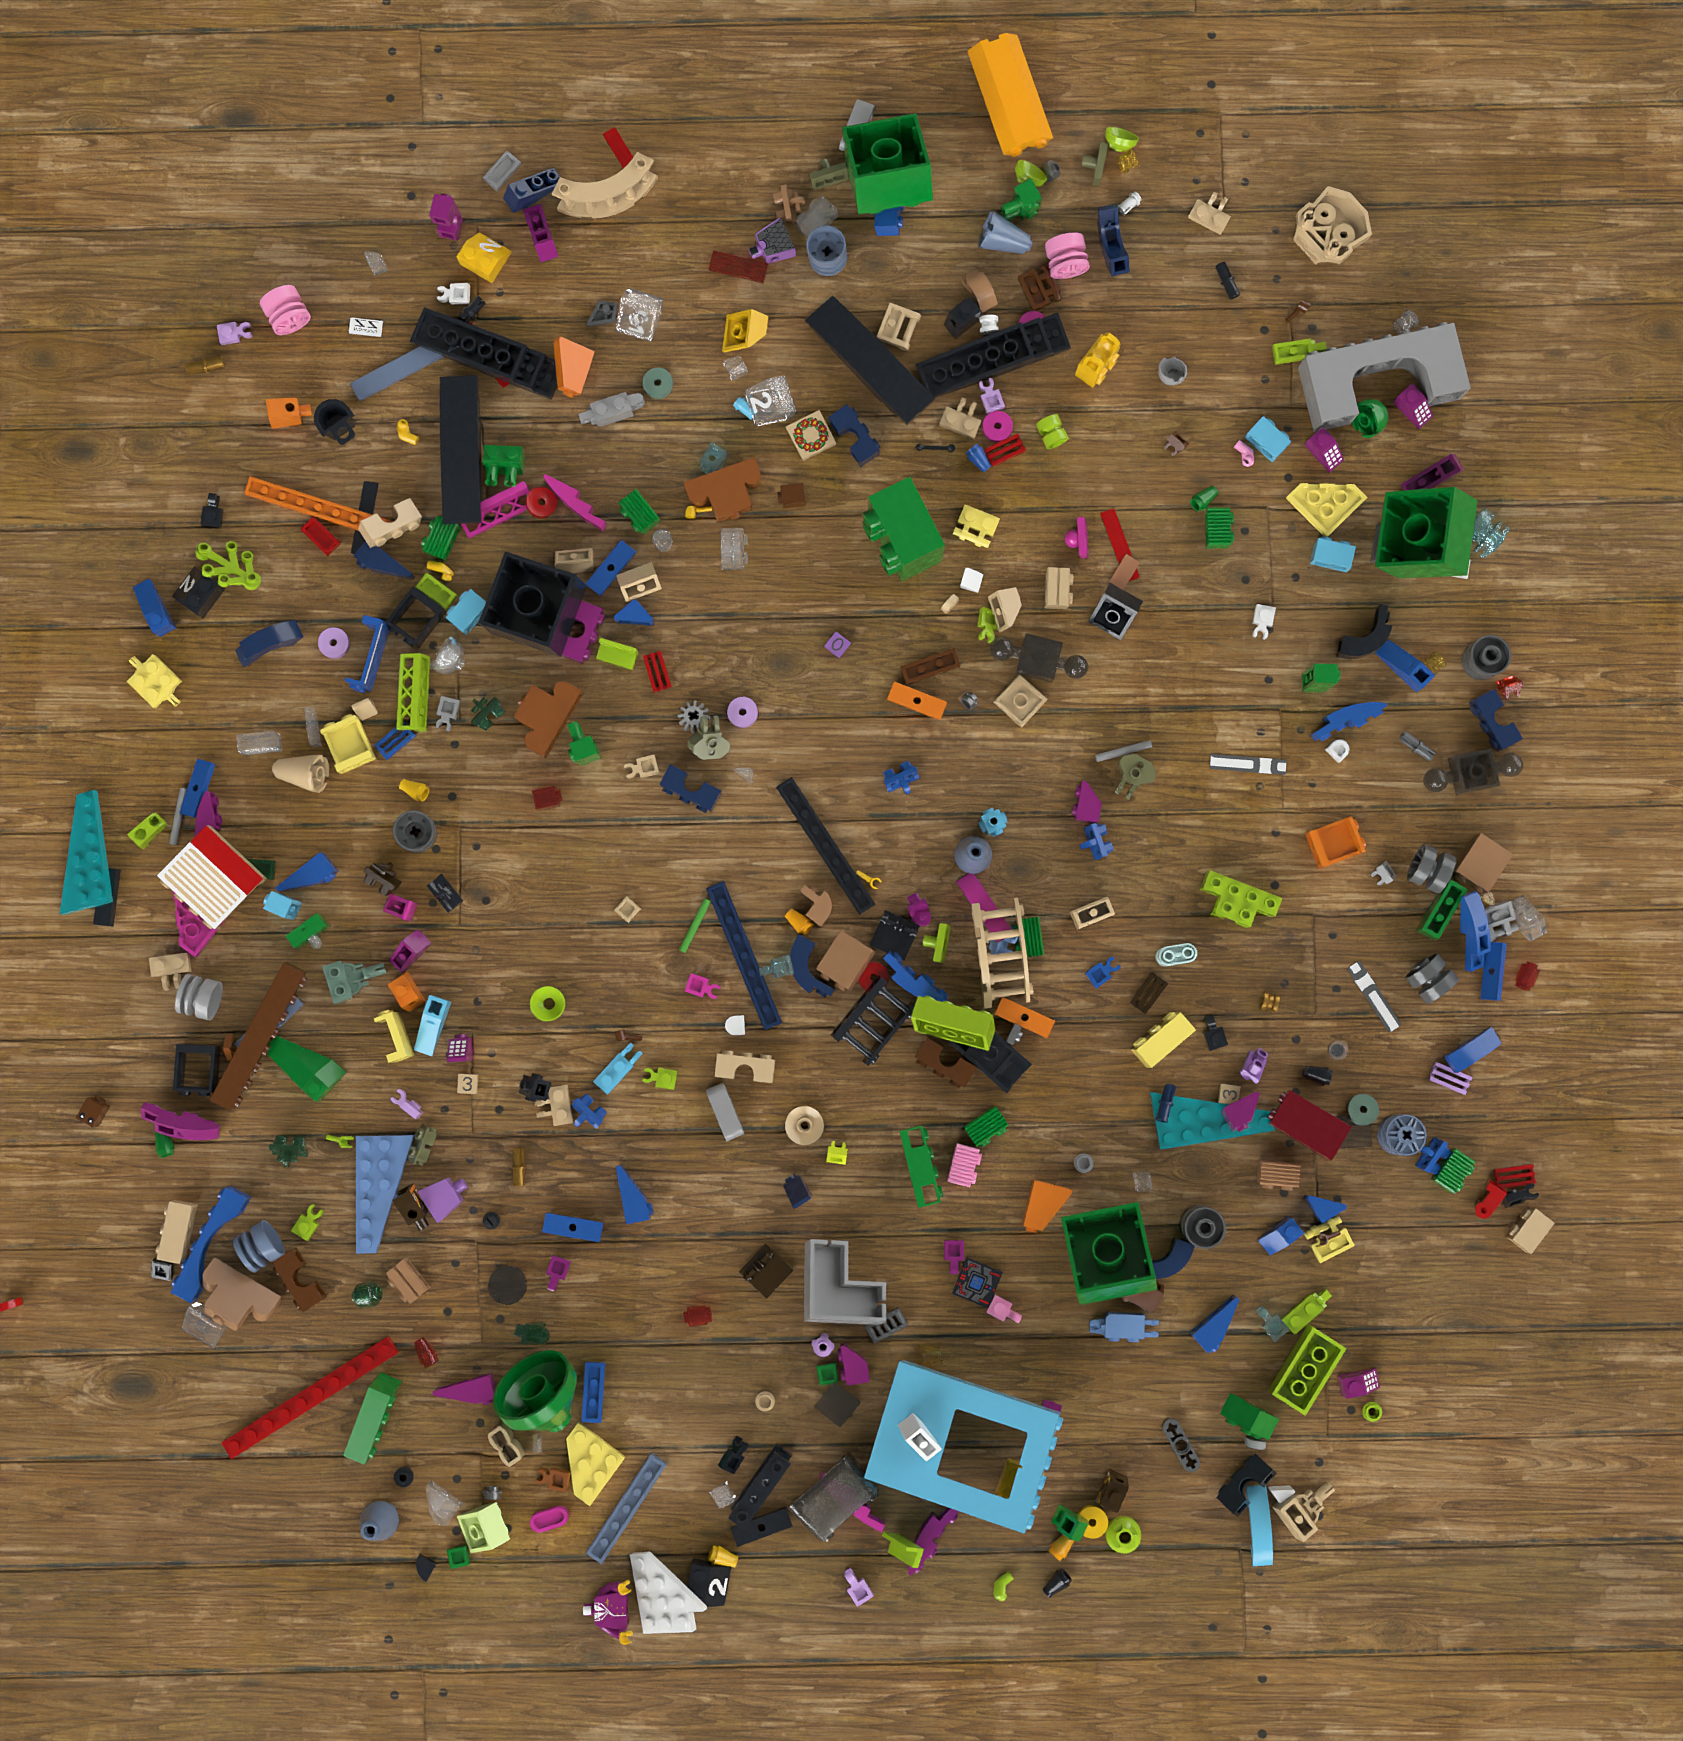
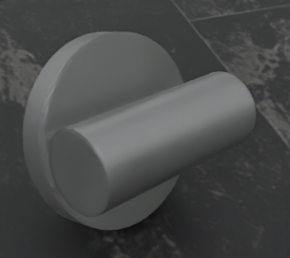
M1049 160L1042 164L1044 173L1047 176V183L1053 182L1054 179L1060 176V166L1057 162Z

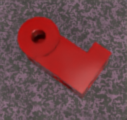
M1488 1179L1485 1184L1487 1192L1474 1204L1475 1213L1481 1219L1489 1218L1507 1195L1506 1189L1491 1179Z

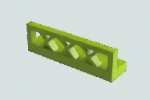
M421 653L400 654L397 730L427 731L430 656ZM413 658V666L408 669L406 667V659ZM410 676L412 678V685L407 688L405 681ZM409 695L411 697V704L406 707L404 699ZM408 714L411 717L410 725L403 726V718Z

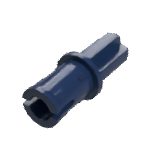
M1165 1084L1162 1098L1158 1101L1160 1105L1155 1120L1168 1123L1171 1107L1174 1106L1172 1102L1176 1090L1175 1085Z

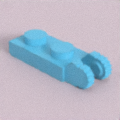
M632 1043L628 1044L593 1081L607 1095L633 1068V1064L643 1054L641 1051H638L628 1061L624 1056L633 1049L634 1045Z

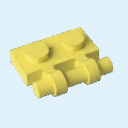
M964 505L958 520V524L963 525L964 528L962 530L955 527L953 534L959 536V539L963 541L966 539L974 542L978 547L988 548L991 541L984 539L985 535L993 537L1000 518ZM969 529L980 532L979 536L969 533Z
M1339 1216L1330 1218L1318 1226L1310 1227V1230L1304 1232V1235L1308 1240L1328 1229L1332 1233L1338 1231L1336 1225L1342 1223V1220ZM1346 1228L1340 1229L1341 1235L1328 1240L1327 1245L1316 1247V1245L1320 1244L1318 1238H1316V1242L1310 1244L1319 1263L1355 1246Z

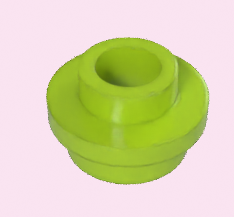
M1367 1402L1362 1408L1363 1417L1370 1422H1375L1381 1418L1382 1408L1376 1402ZM1370 1408H1374L1375 1410L1374 1414L1372 1415L1369 1414Z

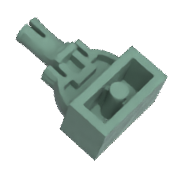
M341 961L322 966L334 1005L352 1000L353 995L357 994L362 987L369 985V982L366 980L387 974L383 962L367 968H362L364 967L363 963L355 965L352 963H342Z

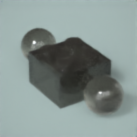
M1026 633L1022 647L1014 646L1009 638L1002 636L995 638L990 644V653L994 659L1005 661L1010 657L1018 658L1015 672L1018 675L1052 683L1057 668L1063 669L1066 675L1072 679H1080L1088 671V662L1083 656L1072 655L1067 659L1060 657L1063 644L1060 641Z
M1492 748L1456 755L1448 758L1449 772H1445L1440 768H1432L1425 773L1423 783L1431 792H1440L1447 787L1448 783H1453L1456 796L1493 789L1500 786L1497 773L1507 777L1517 776L1523 769V760L1516 753H1506L1501 756L1498 762H1495Z

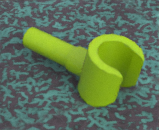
M326 1135V1139L339 1143L341 1148L352 1147L348 1145V1140H354L352 1136L335 1137Z

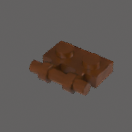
M1047 265L1040 268L1042 272L1040 275H1038L1036 269H1033L1018 276V281L1032 311H1037L1050 305L1051 302L1048 297H1053L1055 302L1062 300L1059 286H1056ZM1042 282L1047 283L1048 290L1044 289Z

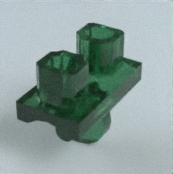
M485 697L479 702L475 698L472 700L475 706L471 711L475 714L481 709L471 720L475 726L478 725L487 731L493 723L486 716L492 712L499 718L505 712L496 697L485 707L483 705L488 701Z
M276 1135L274 1143L269 1144V1151H272V1155H277V1161L283 1162L285 1168H289L291 1162L297 1163L298 1157H308L306 1139L304 1137L295 1136L293 1145H287L288 1138L286 1136Z
M544 1322L526 1323L525 1325L517 1324L514 1333L515 1336L522 1338L521 1343L545 1344L550 1338L549 1331L545 1328L546 1323Z

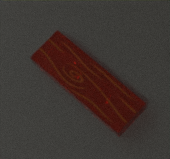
M713 251L709 265V271L763 284L768 268V263L718 251Z

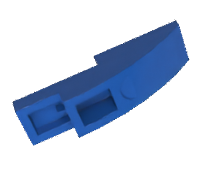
M1366 702L1337 710L1323 718L1326 726L1310 736L1314 742L1318 739L1322 742L1332 736L1330 732L1334 729L1338 732L1348 725L1350 728L1355 725L1359 728L1368 723L1366 719L1370 716L1376 718L1384 713L1382 709L1387 704L1384 702Z
M1476 891L1461 896L1460 932L1466 934L1465 970L1470 972L1484 967L1485 953L1491 951L1488 919L1481 898Z
M889 950L884 955L883 959L895 970L891 978L905 990L916 997L930 996L936 1001H948L947 993L942 988L938 989L934 985L935 981L928 974L924 975L921 973L915 977L916 972L909 965L906 967L901 962L903 959L898 953H892Z

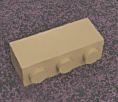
M173 1200L169 1201V1204L166 1205L164 1215H166L165 1223L162 1224L160 1229L162 1237L156 1247L157 1260L181 1264L186 1259L198 1204Z

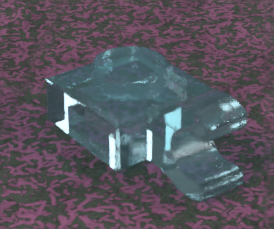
M790 955L771 959V966L759 968L761 976L774 973V978H780L794 974Z
M1262 1306L1256 1310L1265 1321L1261 1327L1274 1342L1290 1330L1276 1313L1271 1317Z

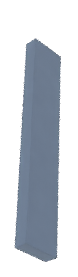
M457 346V347H449L448 352H450V351H452V350L458 348V346ZM418 347L353 381L350 385L358 400L362 401L444 357Z
M651 1452L585 1554L600 1564L604 1562L661 1475L667 1462Z

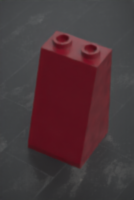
M1288 1090L1286 1093L1282 1092L1277 1101L1280 1103L1278 1108H1273L1268 1116V1119H1270L1268 1124L1322 1158L1332 1161L1352 1126L1291 1090Z

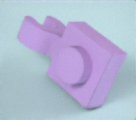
M398 1089L397 1092L401 1094V1098L397 1100L391 1097V1101L398 1104L400 1108L414 1119L420 1118L424 1113L420 1110L421 1106L414 1100L411 1102L407 1101L405 1091Z
M851 1567L844 1571V1576L850 1584L847 1587V1592L857 1607L874 1596L863 1577L858 1580Z

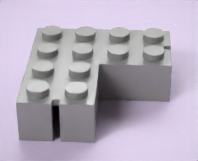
M810 1239L805 1242L804 1322L872 1325L885 1323L886 1304L877 1306V1303L886 1300V1282L848 1281V1241L831 1240L828 1242V1240Z

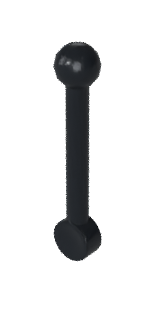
M917 444L916 449L918 451L931 449L954 452L955 445L924 446Z

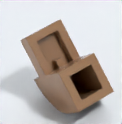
M976 269L960 278L962 285L970 292L972 300L981 309L982 313L998 305L994 290L983 272L979 273Z
M804 885L800 892L814 902L806 916L822 927L832 911L830 896L826 891L821 896H818L819 891L813 886L809 885L807 887Z

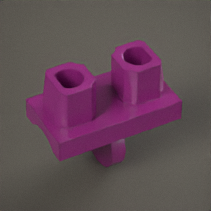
M917 893L908 896L909 906L907 908L913 923L916 922L919 926H927L931 922V915L925 898L921 900Z

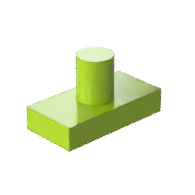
M940 923L937 937L924 936L923 946L935 948L934 962L945 963L951 929L950 925Z

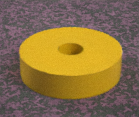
M1087 1505L1078 1512L1077 1515L1083 1516L1088 1521L1095 1519V1524H1089L1083 1536L1095 1539L1101 1537L1106 1532L1108 1518L1100 1507Z

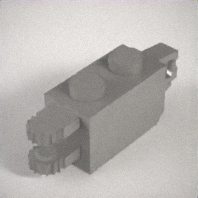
M626 392L590 403L587 411L578 414L581 424L591 422L592 425L597 424L598 427L633 417L632 411L643 407L645 400L641 393L627 396Z

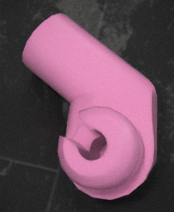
M1239 440L1234 448L1241 452L1242 464L1246 467L1252 466L1254 463V451Z

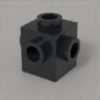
M532 1073L531 1076L523 1075L519 1085V1094L524 1095L525 1100L536 1102L537 1099L546 1101L552 1082L544 1080L543 1075Z

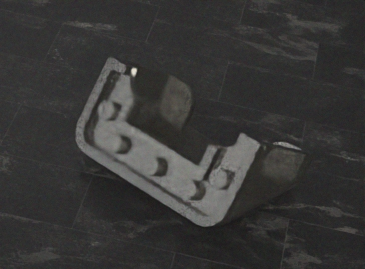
M847 1452L838 1464L836 1463L807 1491L803 1492L800 1498L797 1497L793 1500L788 1509L820 1542L823 1540L827 1542L835 1535L833 1531L867 1501L871 1503L879 1496L877 1491L880 1487L874 1481L864 1478L865 1469L850 1452Z

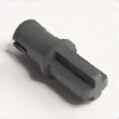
M1403 732L1399 737V741L1412 749V753L1416 752L1428 762L1436 754L1435 751L1423 744L1422 740H1417L1408 732Z

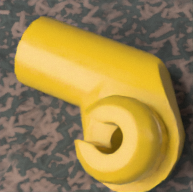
M399 420L396 425L399 438L416 446L419 437L410 433L406 420Z
M428 561V570L443 573L441 578L444 581L450 582L454 573L444 563Z

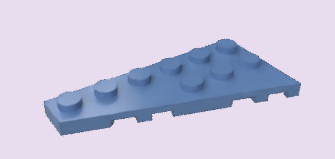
M415 1135L356 1136V1254L377 1253L386 1221L391 1211L392 1199L398 1190L403 1169L408 1159V1151Z

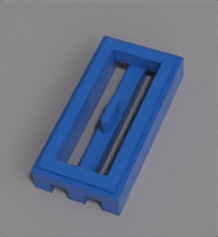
M396 726L374 746L388 760L416 737L412 730H404L382 749L381 746L400 731L397 730ZM408 733L410 734V735L407 736L403 741H401L397 746H395L391 751H389L387 754L385 753V752L388 751L392 746H394L399 740H401L405 735H407Z

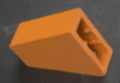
M560 336L554 339L553 342L557 385L564 395L574 397L582 393L595 351Z
M1033 1179L1022 1225L1026 1227V1231L1037 1233V1230L1043 1231L1070 1197L1072 1189Z

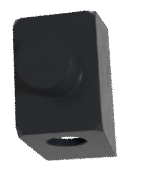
M969 296L948 313L944 326L957 339L980 321L979 318L983 316L982 311Z

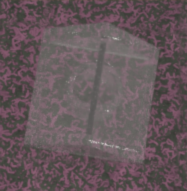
M197 1302L187 1308L181 1329L215 1349L228 1327L224 1324L218 1325L215 1323L212 1317L204 1313V1306Z

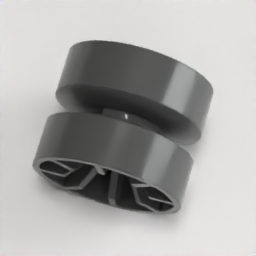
M1483 636L1465 648L1461 660L1463 669L1473 679L1488 680L1500 674L1509 666L1511 661L1510 647L1505 640L1498 636Z
M1424 843L1418 849L1407 873V880L1417 885H1422L1426 880L1425 888L1439 894L1452 877L1456 857L1445 852L1437 856V849Z
M1438 953L1418 962L1405 977L1413 988L1424 984L1418 995L1426 1004L1440 998L1459 981V978L1451 969L1440 973L1446 962Z
M1194 1205L1186 1209L1180 1218V1231L1189 1243L1201 1249H1210L1217 1246L1223 1240L1226 1224L1221 1214L1205 1205Z

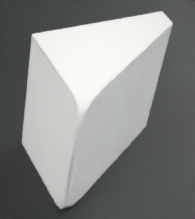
M966 567L960 588L978 593L983 574Z
M1290 1485L1268 1487L1279 1503L1295 1494L1294 1489Z

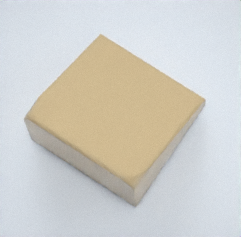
M369 698L351 706L361 721L378 714L374 702Z

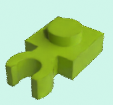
M982 607L979 611L978 627H981L982 631L979 633L978 638L982 640L987 635L988 643L994 640V631L998 630L992 609Z
M651 1068L644 1069V1071L650 1072L651 1077L650 1079H643V1082L650 1083L656 1081L655 1087L675 1090L677 1070L658 1068V1073H655Z
M314 1204L308 1207L307 1216L301 1214L291 1232L306 1241L310 1240L319 1226V1223L315 1222V1220L324 1213V1210L321 1209L318 1214H314Z

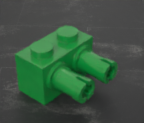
M1032 179L1014 187L1012 200L1001 205L1002 211L999 214L1009 221L1019 216L1023 221L1027 218L1030 220L1038 215L1042 197Z
M484 445L482 462L486 473L485 484L491 486L492 481V485L496 486L498 474H505L504 485L510 487V482H512L511 486L515 487L517 475H523L525 456L523 447Z
M578 721L569 723L567 726L573 740L569 743L571 749H568L571 760L582 766L601 759L593 737L591 735L584 736Z

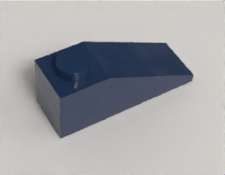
M366 541L353 555L357 559L356 564L364 570L368 568L372 572L410 580L415 578L411 572L377 546L370 548Z
M793 1174L785 1179L786 1183L783 1184V1187L794 1209L811 1199L812 1193L801 1175L795 1176Z

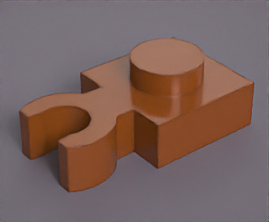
M543 1467L537 1469V1473H541L543 1479L537 1478L535 1483L544 1484L546 1482L548 1483L547 1489L564 1493L568 1491L571 1471L554 1467L550 1469V1472Z

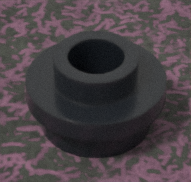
M401 1467L396 1470L394 1481L398 1486L407 1487L413 1482L414 1474L410 1468ZM401 1474L406 1475L407 1479L405 1481L401 1480Z

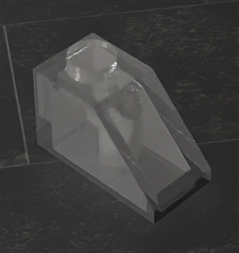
M431 1480L426 1486L429 1513L436 1524L446 1527L463 1502Z

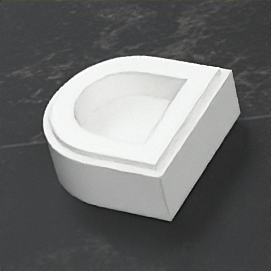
M1335 740L1325 750L1340 763L1348 755L1349 745L1344 740Z
M744 1015L732 1016L727 1019L725 1028L729 1034L745 1035Z

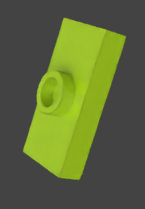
M427 572L415 586L416 589L446 611L458 596Z

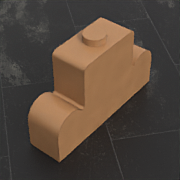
M215 1257L203 1273V1287L207 1291L212 1292L204 1304V1313L212 1317L213 1321L218 1325L224 1324L237 1331L250 1312H253L256 1320L266 1321L280 1305L281 1296Z

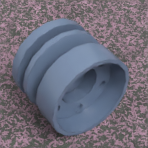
M829 225L814 229L809 234L806 242L809 263L812 269L824 276H832L841 272L848 260L845 237L842 232L836 227Z
M1406 1114L1388 1116L1382 1120L1378 1127V1142L1383 1150L1389 1154L1399 1156L1414 1155L1422 1150L1426 1143L1427 1134L1425 1126L1414 1116ZM1402 1132H1407L1405 1134V1136L1407 1137L1406 1139L1402 1138L1404 1136Z
M262 1220L252 1226L251 1233L244 1231L233 1239V1245L238 1257L247 1269L254 1273L267 1265V1259L273 1262L285 1253L279 1235L266 1220Z

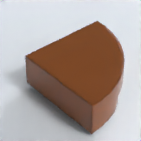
M226 1034L223 1051L227 1061H231L235 1054L232 1049L233 1042H235L233 1034Z

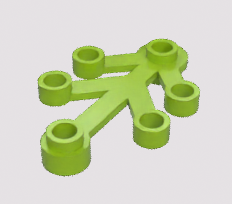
M229 541L226 543L225 550L228 553L229 561L213 552L207 543L197 545L196 557L198 559H211L222 566L214 568L210 564L203 565V576L219 575L218 585L221 587L244 585L246 589L255 590L260 586L261 577L253 570V554L250 551H244L241 555V561L245 563V572L239 568L236 554L237 544L235 542ZM235 574L238 577L230 578L228 575Z

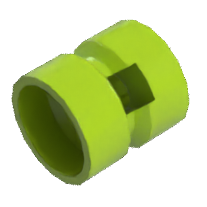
M1058 414L1050 415L1036 424L1040 435H1044L1042 440L1046 449L1058 447L1069 439L1065 429L1061 428L1062 422Z

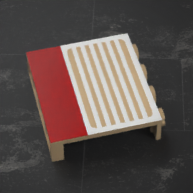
M206 825L157 875L161 879L160 883L167 889L171 888L175 892L174 896L182 903L185 901L189 905L188 909L196 916L199 914L204 919L202 922L210 929H219L221 927L220 924L259 884H262L267 879L210 825Z

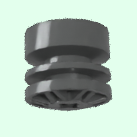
M416 810L407 811L401 814L395 821L393 835L397 844L402 848L415 853L424 852L435 843L437 827L434 821L423 812ZM414 828L421 830V832L418 833V837L412 835V833L415 832Z

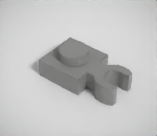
M441 696L437 715L441 716V719L436 723L437 729H440L441 725L446 723V731H451L452 724L450 720L457 719L461 704L460 700Z

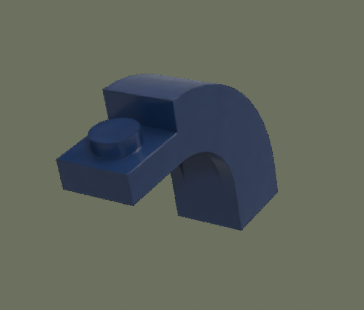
M1115 203L1098 207V234L1108 271L1111 276L1130 272L1129 255L1124 248L1120 234L1118 206Z
M296 620L286 621L269 626L246 637L239 642L241 646L235 651L242 666L246 667L272 650L293 646L303 638V635Z
M798 934L790 954V966L795 980L808 993H811L815 987L817 989L816 993L825 998L827 995L831 996L834 989L815 979L808 969V958L816 944Z
M1173 1237L1168 1253L1161 1259L1152 1261L1156 1279L1166 1278L1179 1272L1188 1263L1195 1246Z

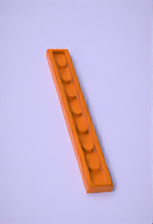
M251 476L244 491L246 496L359 531L360 521L372 516L369 513ZM380 517V519L386 523L393 522L391 520Z

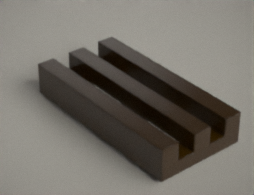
M1152 972L1129 1003L1143 1014H1146L1168 983ZM1154 978L1156 981L1145 994V996L1142 998V1000L1139 1002V1004L1135 1003L1137 999L1140 997V995L1143 993L1145 988L1148 986V984L1151 982V980ZM1161 983L1162 985L1160 986V988L1157 990L1152 999L1143 1009L1142 1006L1145 1003V1001L1148 999V997L1151 995V993L1154 991L1157 985Z

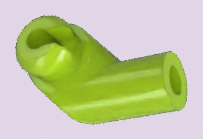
M1009 1571L994 1582L993 1594L999 1601H1004L1007 1598V1594H1005L1006 1585L1014 1580Z

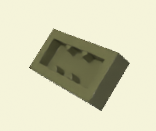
M1105 142L1100 143L1097 157L1083 156L1081 167L1095 169L1092 181L1094 186H1099L1108 147V143Z
M828 159L819 161L820 170L809 173L813 191L849 180L845 162L831 166Z

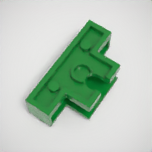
M922 1125L899 1130L918 1208L941 1203L940 1198L944 1196L941 1185L937 1186L936 1178H939L936 1165L932 1166L931 1163L934 1155L932 1147H927L926 1140H929L927 1128L923 1129ZM920 1128L923 1146L912 1148L908 1131ZM933 1184L937 1200L925 1202L921 1187Z

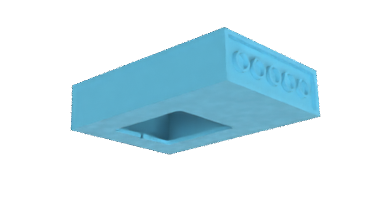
M906 1360L899 1361L864 1478L1025 1534L1027 1529L1030 1530L1035 1519L1032 1512L1039 1505L1041 1496L1037 1494L1044 1487L1046 1476H1043L1044 1470H1048L1052 1457L1049 1456L1050 1450L1053 1451L1055 1449L1058 1437H1055L1056 1430L1059 1431L1061 1429L1063 1418L1060 1417L1061 1412ZM956 1409L1027 1432V1439L1019 1463L1023 1467H1018L1008 1499L937 1474ZM912 1413L924 1423L942 1448L928 1461H925L905 1441L898 1427V1424Z

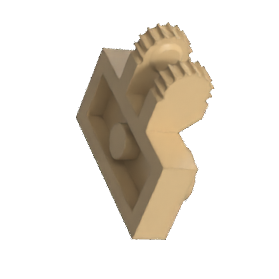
M1213 192L1208 204L1197 199L1188 218L1221 235L1231 217L1222 212L1228 198L1224 197L1220 202L1219 208L1216 209L1212 207V204L1215 202L1218 193Z
M962 397L957 410L946 407L939 426L974 440L981 424V420L972 417L977 403L973 402L970 405L968 415L964 414L961 411L965 406L966 398Z
M189 953L149 958L151 977L162 976L161 981L164 991L170 989L169 975L174 974V986L178 989L182 981L181 973L192 972Z
M568 1085L550 1087L549 1099L535 1102V1106H543L549 1103L551 1106V1111L536 1113L537 1118L552 1115L554 1126L574 1123Z

